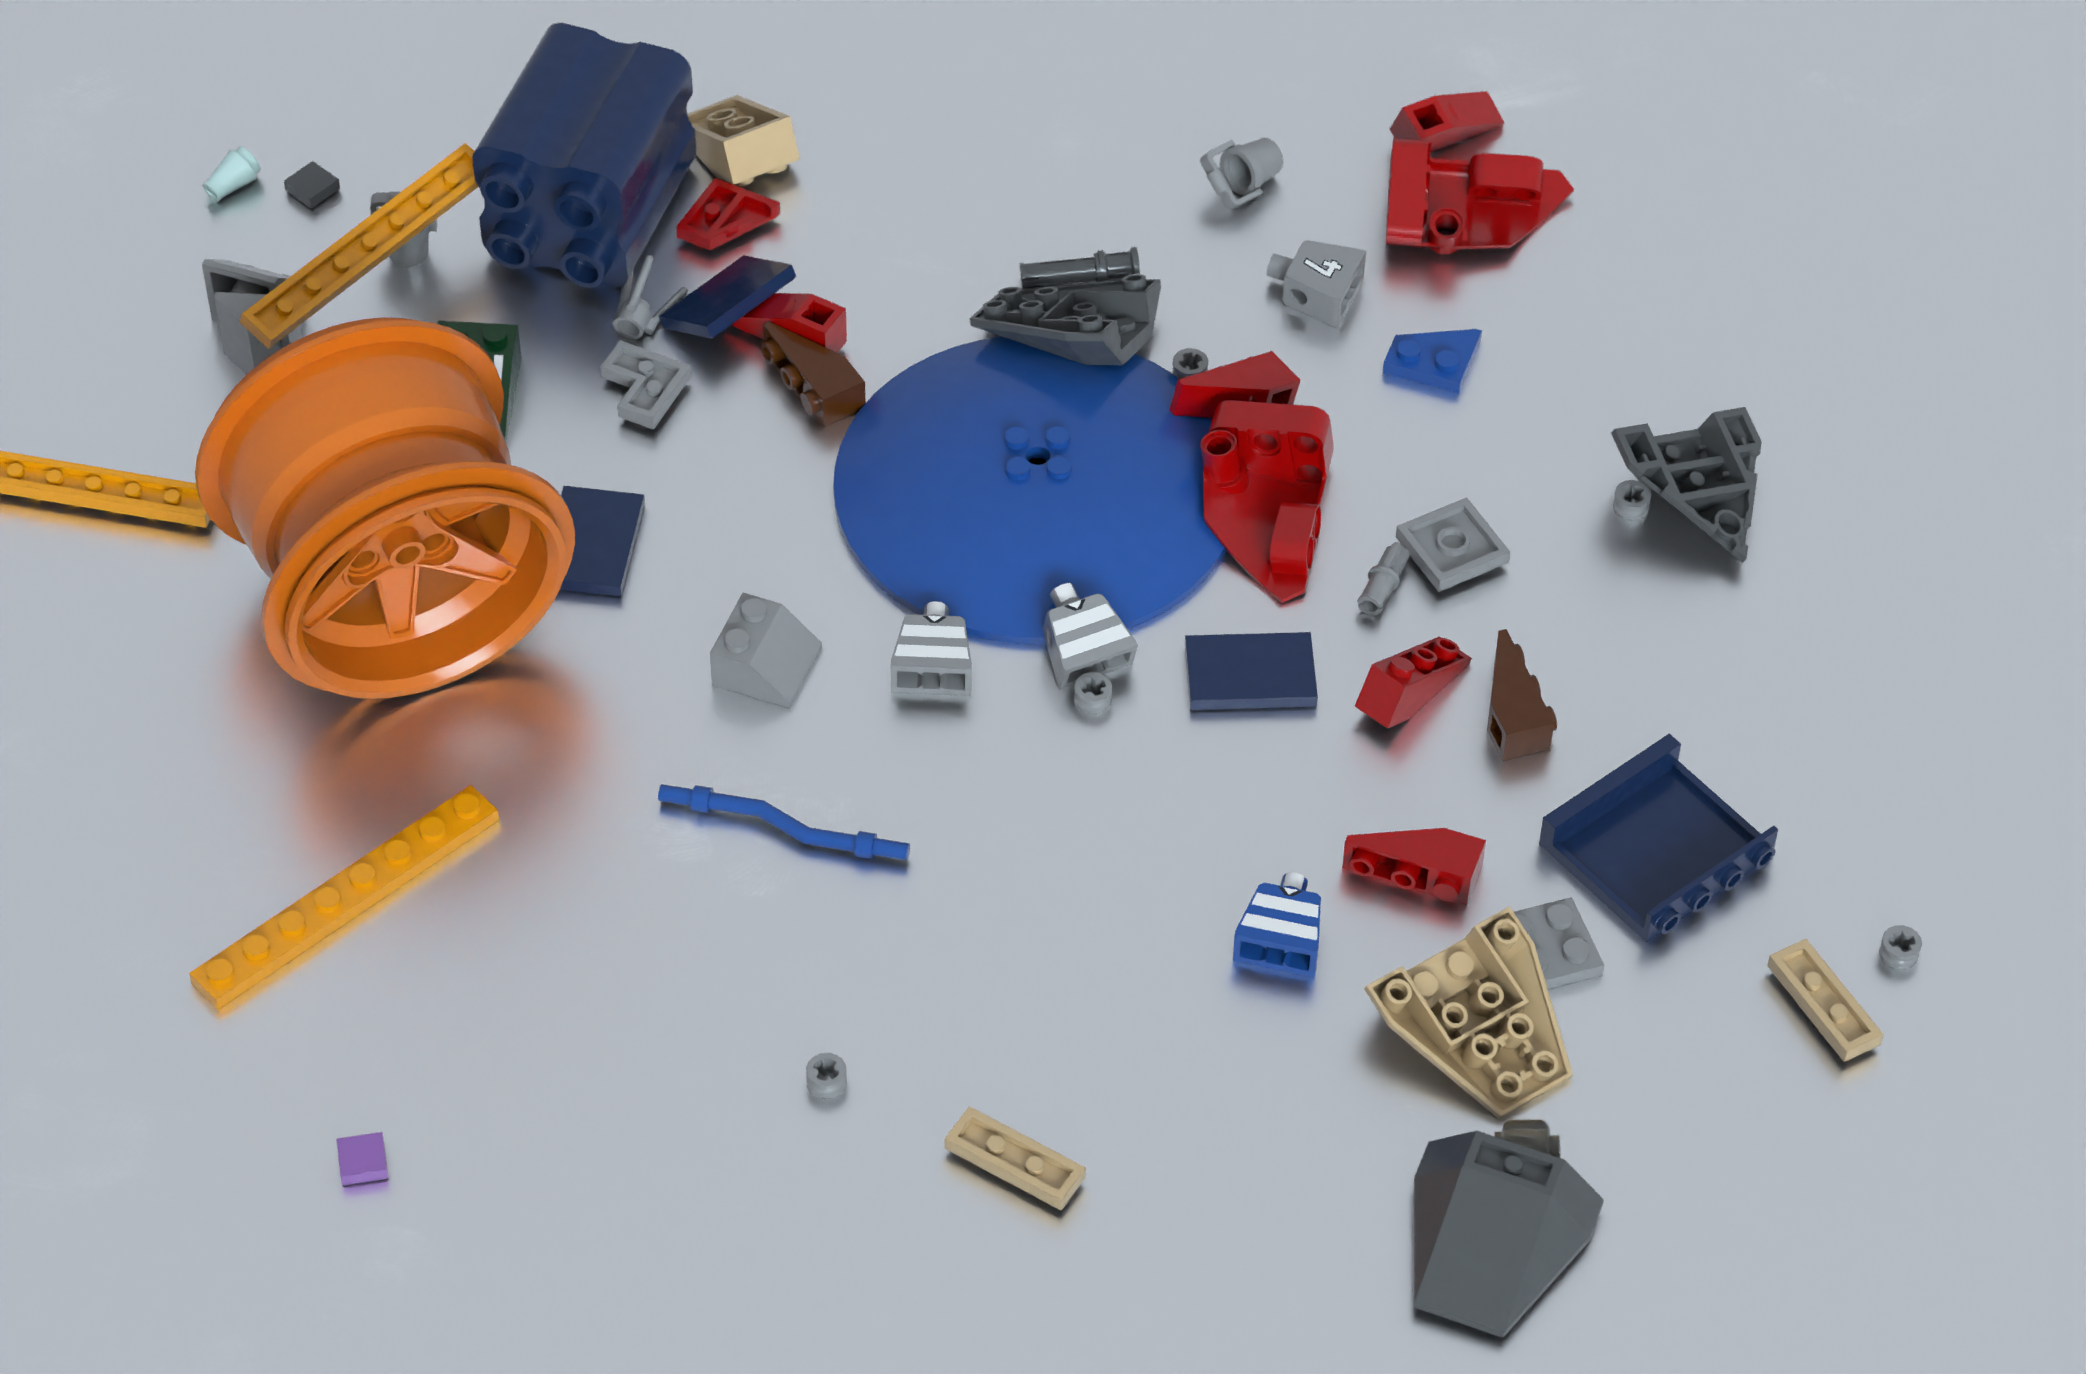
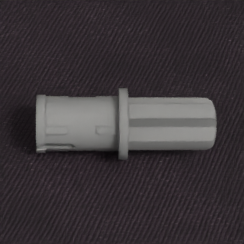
M1394 542L1392 546H1388L1378 565L1372 567L1368 572L1369 581L1357 600L1358 608L1362 612L1371 616L1380 615L1390 593L1399 587V576L1410 555L1409 550L1402 547L1401 543Z

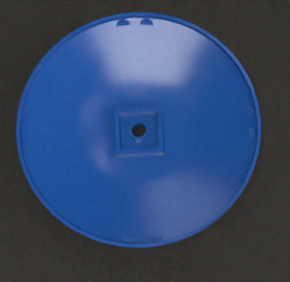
M1002 336L955 346L931 355L893 377L872 395L851 422L841 442L834 470V503L840 531L850 552L863 571L891 598L917 615L924 614L926 604L942 602L948 606L949 616H960L965 619L967 635L1007 643L1046 645L1043 634L1044 621L1047 612L1056 608L1050 593L1053 589L1065 583L1073 584L1079 599L1094 594L1103 595L1126 628L1130 629L1168 611L1188 597L1207 579L1226 552V549L1204 522L1201 440L1209 432L1212 418L1173 415L1169 409L1179 378L1158 364L1137 354H1134L1124 365H1085ZM1032 458H1043L1048 462L1035 465L1030 463L1029 460Z

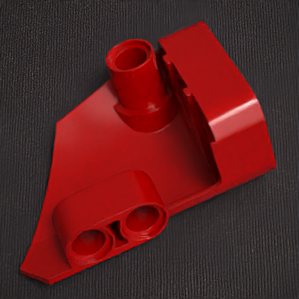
M1393 138L1388 186L1386 245L1429 247L1434 252L1442 255L1451 254L1457 251V249L1511 248L1547 219L1574 192V188L1560 170L1543 169V161L1536 157L1481 153L1472 156L1470 161L1435 159L1430 157L1432 142L1419 139ZM1436 229H1448L1455 233L1442 235Z
M1223 401L1215 407L1209 432L1201 440L1204 522L1236 562L1280 603H1284L1304 594L1306 591L1321 528L1320 504L1334 450L1331 420L1324 410L1314 406Z

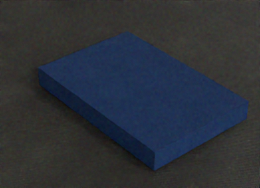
M743 255L662 313L659 319L665 329L713 339L794 280L796 277L792 264Z
M563 486L561 496L573 518L575 547L572 561L560 589L622 596L645 506L644 494Z
M1311 632L1185 635L1190 710L1317 706L1318 694Z

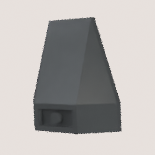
M1133 274L1118 280L1029 289L1007 287L999 290L996 296L983 304V307L970 318V325L1085 365H1124L1152 338L1161 281L1160 279H1146V276L1142 274Z
M1477 1130L1429 1141L1413 1182L1414 1308L1503 1338L1590 1241L1604 1199L1566 1160Z

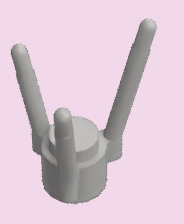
M648 255L644 261L630 299L629 294L634 269L627 282L622 286L617 312L612 320L616 331L630 339L641 338L644 332L652 335L657 324L660 322L659 316L678 303L688 292L686 287H682L651 317L649 303L640 298L653 263L651 255Z

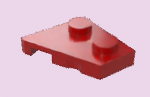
M714 178L676 226L677 238L708 250H713L777 218L780 215V202Z

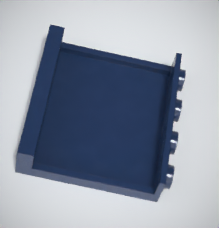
M1670 733L1544 816L1539 845L1646 943L1660 933L1667 934L1672 931L1680 919L1690 912H1699L1704 909L1712 897L1722 890L1729 891L1742 880L1743 876L1754 868L1761 869L1772 860L1776 852L1774 847L1778 829L1773 825L1762 834L1758 832L1678 761L1681 743Z

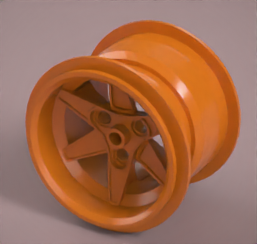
M382 317L350 321L309 334L278 350L251 370L225 398L201 441L195 467L196 488L200 501L209 518L220 530L248 546L260 568L271 579L264 596L261 612L262 632L266 645L274 660L286 673L308 686L353 698L379 699L421 693L459 680L491 663L523 639L548 611L567 574L575 547L574 523L568 506L559 492L548 481L533 472L511 465L510 453L499 426L504 405V393L500 376L486 351L474 340L459 331L431 322Z

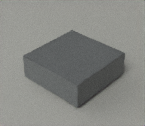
M311 161L284 180L285 190L311 209L340 189L339 179L314 161Z

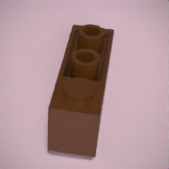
M772 322L763 324L764 342L761 343V351L768 364H774L777 367L784 384L789 390H795L801 398L805 411L809 415L814 414L822 426L826 427L859 412L866 403L865 381L845 356Z
M1507 629L1498 631L1487 731L1502 761H1507L1550 750L1553 731L1557 729V720L1552 707L1546 706L1541 698V689L1537 677L1530 675L1525 666V657L1521 646L1514 644Z

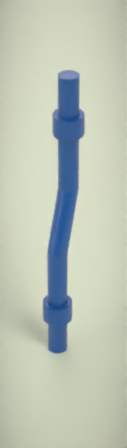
M661 784L659 788L658 801L690 806L691 811L710 813L712 809L756 816L803 844L854 852L855 857L873 859L875 855L908 860L910 843L877 838L876 833L859 831L855 835L811 828L764 800L715 793L711 787L698 785L690 789Z

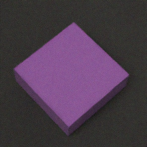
M382 1132L336 1139L342 1185L388 1179Z

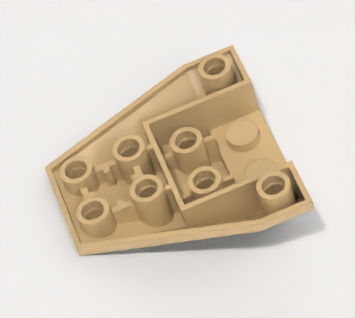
M1510 906L1475 925L1465 939L1407 971L1401 966L1364 988L1388 1027L1498 1119L1573 1076L1535 944Z

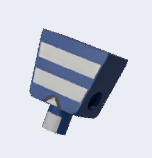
M1289 872L1283 875L1280 885L1262 883L1257 887L1234 934L1233 961L1315 978L1319 949L1321 896L1317 893L1306 891L1308 881L1303 875Z

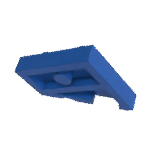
M1468 329L1395 335L1383 363V373L1459 393L1481 342L1482 330Z

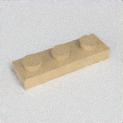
M1807 939L1769 955L1768 968L1843 1062L1881 1045L1883 1038L1881 1030Z
M970 1106L944 1138L946 1150L1059 1210L1064 1208L1086 1178V1168Z

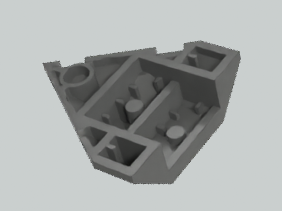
M1746 407L1713 412L1698 429L1653 436L1648 423L1616 428L1611 432L1627 469L1643 485L1657 492L1742 563L1747 559L1748 545L1745 544L1746 533L1752 521L1757 473H1754L1756 457L1760 454L1762 441Z

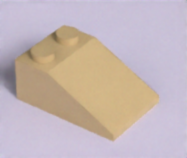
M738 95L687 114L690 123L695 129L696 155L716 178L738 187L752 183L754 177L758 175L784 171L787 169V164L800 160L791 118L786 114Z

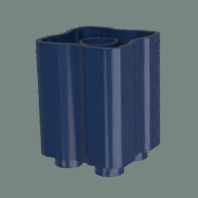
M555 23L548 27L472 156L475 182L479 186L484 198V210L479 217L481 239L484 247L495 261L512 269H521L526 266L531 268H556L561 270L573 283L587 288L599 285L618 288L627 282L696 156L695 129L687 115V103L693 94L692 72L690 64L681 54L672 49L644 42H616L603 37L594 30L566 23Z

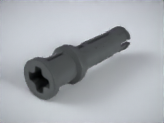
M1130 247L1128 252L1105 254L1104 250H1098L1097 253L1093 254V257L1020 263V277L1022 289L1034 286L1095 280L1096 282L1118 280L1128 275L1140 274L1137 247Z

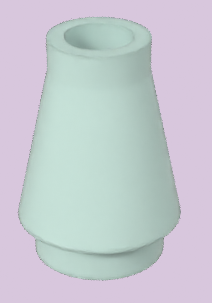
M239 147L237 150H229L202 186L213 200L219 202L226 195L256 180V174L261 170L260 164L244 147Z

